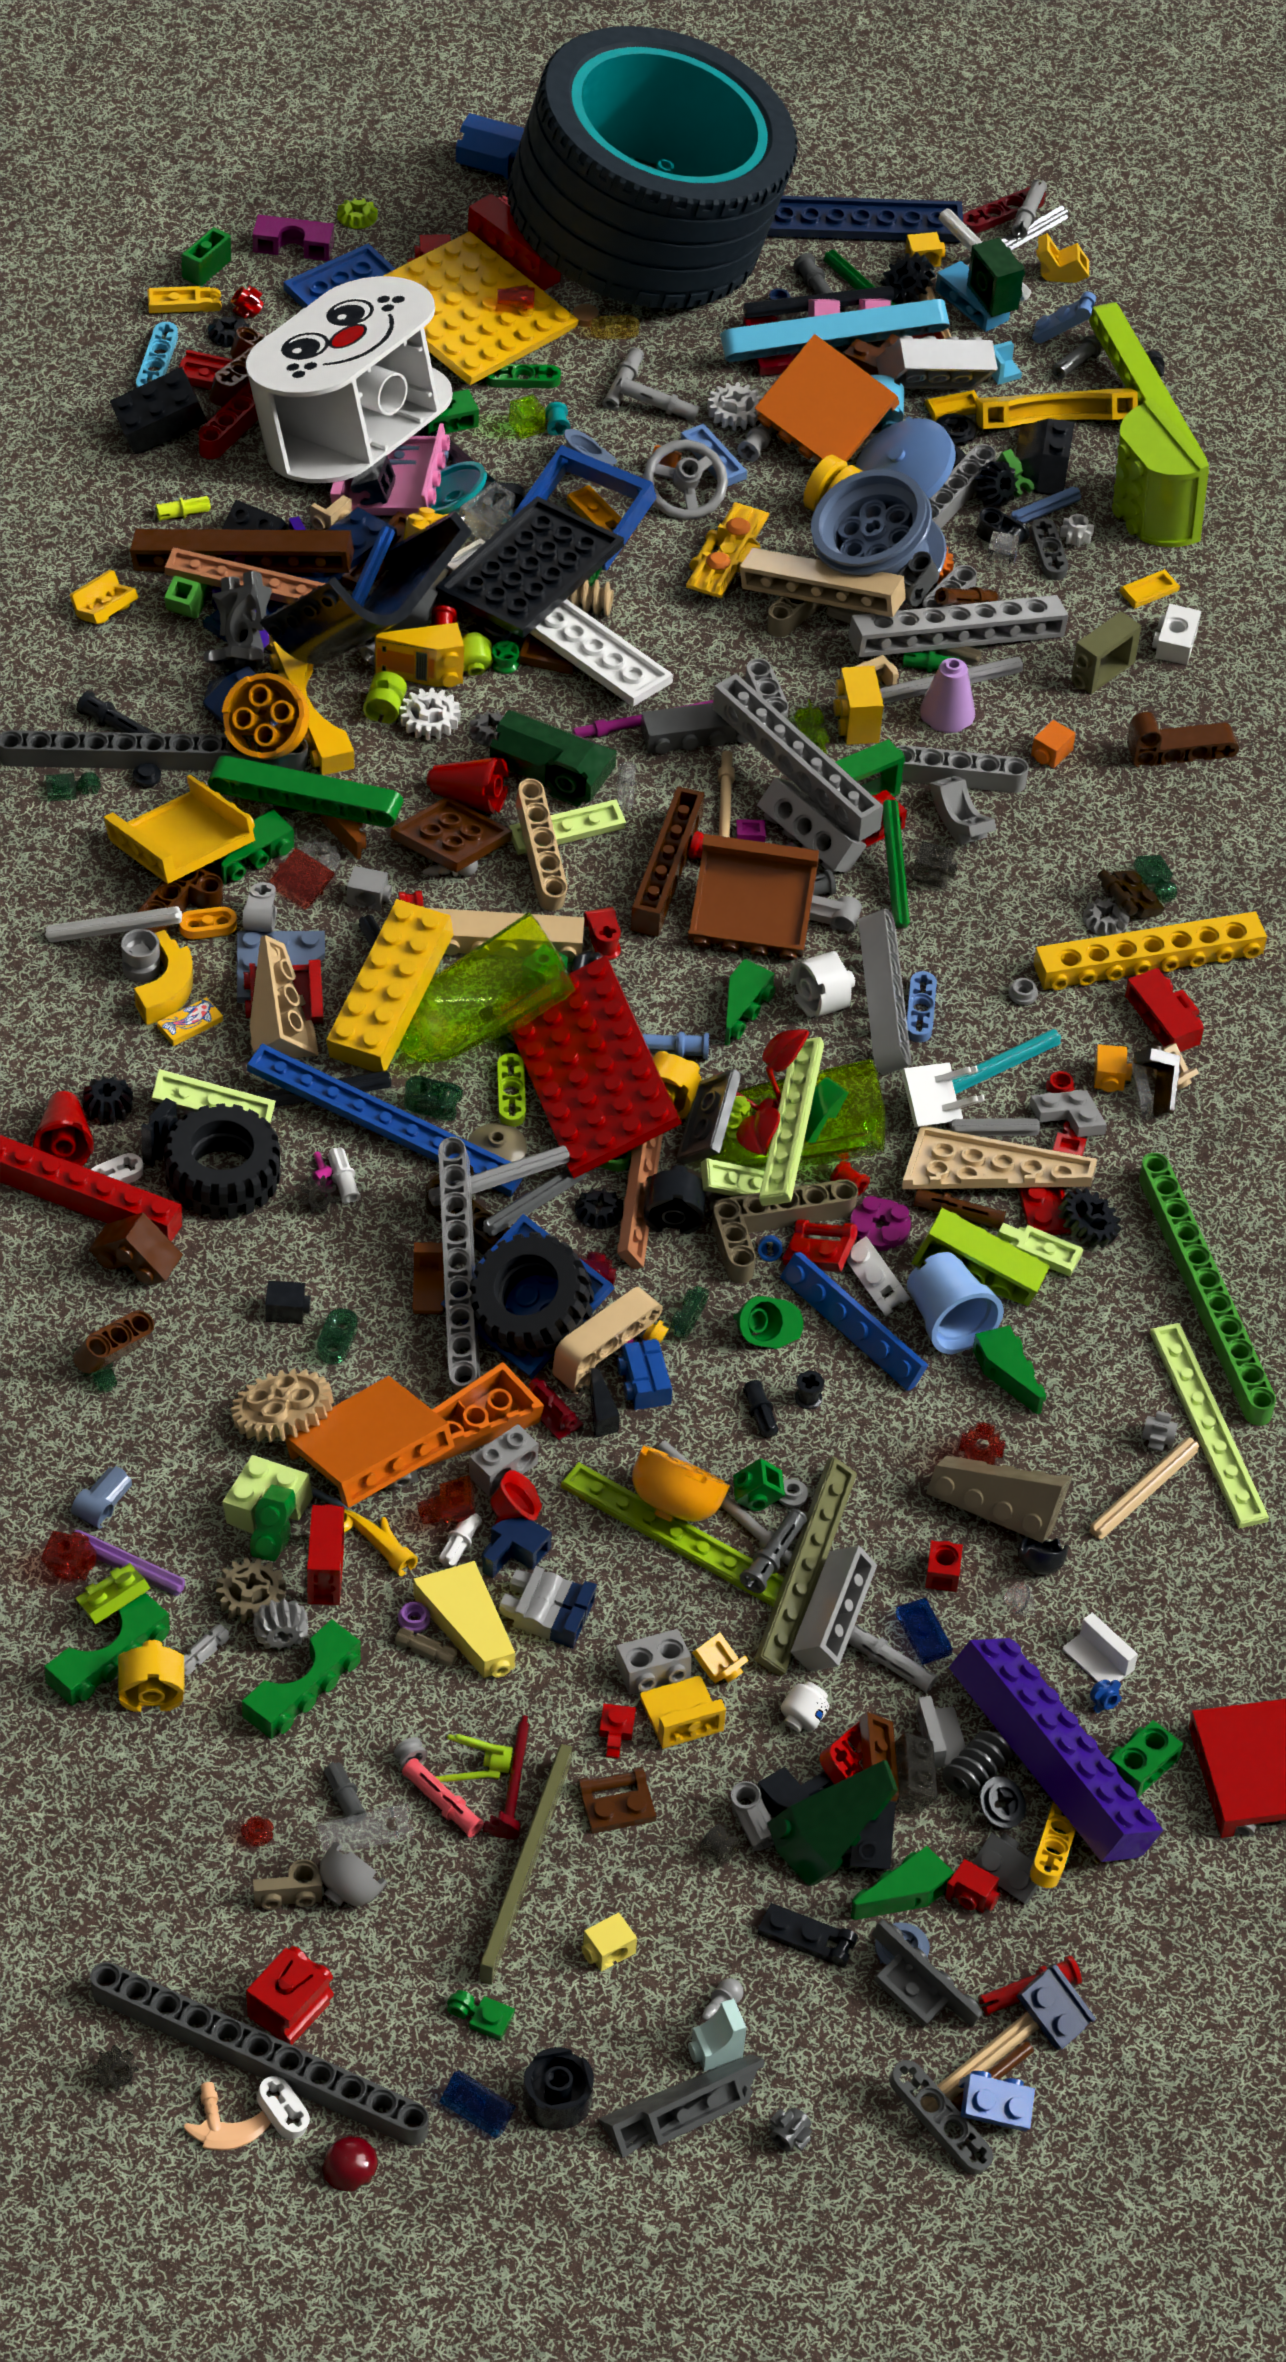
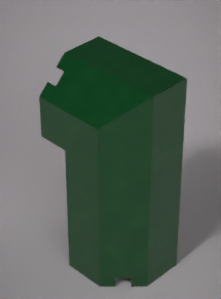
M508 710L498 723L496 732L500 733L498 741L492 739L489 758L497 757L504 759L508 770L530 779L538 780L544 788L548 785L552 790L550 792L551 797L579 807L582 802H585V804L590 803L616 767V750L515 710Z

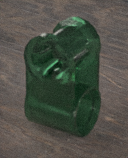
M420 1075L407 1079L404 1094V1106L407 1110L452 1122L455 1120L457 1115L456 1105L463 1097V1090L458 1085Z

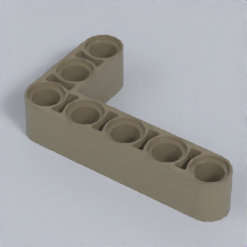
M836 1180L794 1187L791 1202L768 1206L761 1205L759 1200L760 1193L718 1200L713 1207L712 1229L728 1278L735 1283H747L754 1276L756 1255L749 1233L795 1226L798 1219H806L810 1223L849 1217L857 1205L858 1187L856 1184L849 1180Z

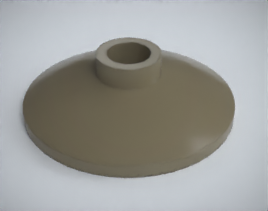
M502 1123L483 1125L473 1131L468 1139V1142L510 1162L523 1159L527 1152V1142L523 1134L518 1129Z

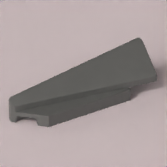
M752 2054L638 2100L598 2120L622 2158L628 2156L651 2139L653 2144L660 2146L749 2103L753 2093L750 2087L758 2069L764 2067V2060Z

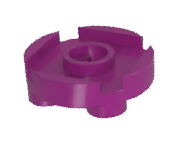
M867 1196L853 1210L850 1223L857 1225V1242L867 1236L877 1251H887L889 1248L901 1246L906 1242L910 1234L911 1220L908 1208L892 1200ZM881 1220L888 1226L878 1229L874 1222Z

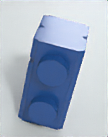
M652 1339L642 1341V1343L632 1342L624 1344L621 1357H617V1368L619 1375H625L627 1382H624L626 1400H632L634 1410L671 1405L672 1386L659 1340Z

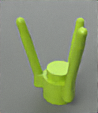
M461 1734L447 1735L448 1740L485 1751L483 1766L489 1767V1770L435 1777L440 1782L482 1778L499 1780L500 1772L509 1774L513 1747L491 1744Z

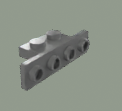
M882 1919L876 1925L872 1935L895 1958L876 1976L874 1981L923 2027L946 2005L973 2027L983 2014L977 2002L971 1996L960 1992L954 1986L951 1977L943 1971H938L929 1962L927 1955L921 1949L911 1946L904 1939L903 1933L898 1927L891 1923L888 1924Z

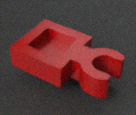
M1066 1121L1063 1125L1062 1133H1057L1052 1150L1083 1156L1087 1139L1077 1137L1074 1130L1069 1128L1070 1123Z

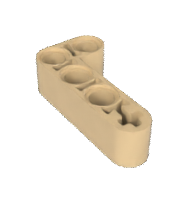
M640 1287L631 1289L559 1342L555 1350L552 1374L571 1391L578 1394L577 1390L585 1384L587 1386L590 1385L591 1369L595 1368L596 1364L656 1322L662 1313L663 1306Z

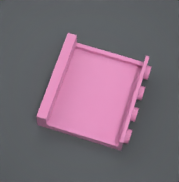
M439 424L436 436H412L401 444L403 446H419V450H394L387 455L388 459L416 461V464L391 465L396 477L387 503L382 504V502L367 506L361 505L360 501L363 498H369L370 494L367 491L353 493L350 488L353 478L333 482L330 492L332 504L342 495H345L352 499V511L359 507L372 515L393 516L397 512L410 515L417 513L421 507L431 508L432 505L436 504V487H440L441 484L440 470L445 468V451L450 449V437L445 435L444 424ZM396 451H403L405 456L402 459L394 458V453Z

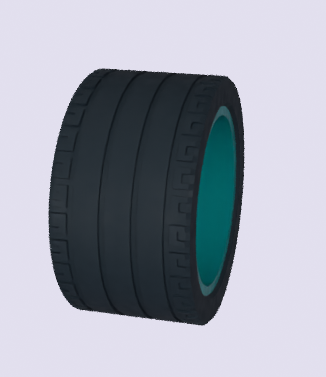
M617 26L593 30L578 35V37L570 39V42L564 43L549 58L545 66L508 177L507 201L511 207L510 213L524 239L541 258L570 280L593 292L617 301L652 308H687L712 303L715 300L732 294L733 290L739 289L755 268L797 157L798 139L796 137V129L784 103L763 78L734 56L709 43L685 34L652 27Z

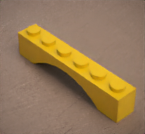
M1129 387L976 398V422L982 429H993L1029 424L1048 418L1057 420L1124 419L1132 409L1138 406V392Z
M273 642V654L269 655L272 670H278L279 673L277 675L294 683L301 690L308 704L309 726L304 739L311 749L310 760L312 766L318 767L321 775L354 769V749L346 731L324 719L313 707L307 696L306 687L313 673V664L295 659L276 642Z

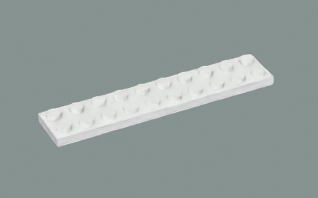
M480 538L459 550L445 567L449 569L448 575L480 548L485 541ZM567 599L530 632L534 637L633 707L673 682V674Z

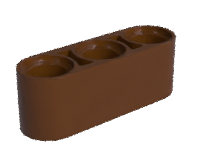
M136 1310L90 1334L73 1354L75 1366L84 1373H93L134 1351L154 1330L155 1325L152 1317L144 1311Z

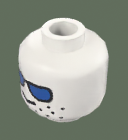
M812 1682L795 1684L781 1705V1711L786 1717L784 1723L797 1732H801L802 1729L815 1730L829 1710L827 1693Z

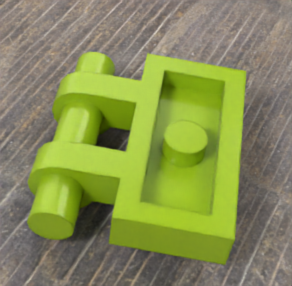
M128 1563L121 1569L116 1567L109 1572L110 1576L96 1585L93 1583L85 1587L86 1591L75 1598L95 1625L151 1589L145 1578L135 1570L131 1563Z

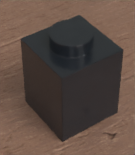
M268 1280L265 1303L266 1322L303 1324L304 1314H310L311 1295H305V1283Z

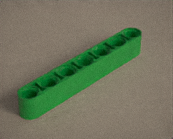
M220 756L216 760L207 782L212 790L220 794L384 828L392 827L395 824L404 802L403 797L391 789L231 756Z

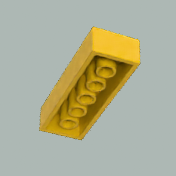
M396 899L326 1039L329 1057L373 1072L388 1069L454 935L450 915Z

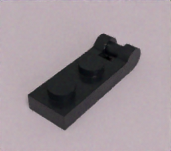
M770 1903L757 1935L842 1968L847 1965L850 1958L848 1954L850 1948L853 1949L858 1940V1935L850 1929L832 1927L773 1903ZM829 1940L837 1943V1946L834 1948H829L826 1945Z

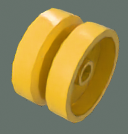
M832 454L826 456L816 466L807 482L803 498L805 507L815 511L819 501L829 489L841 480L863 470L853 465L848 466L846 461Z

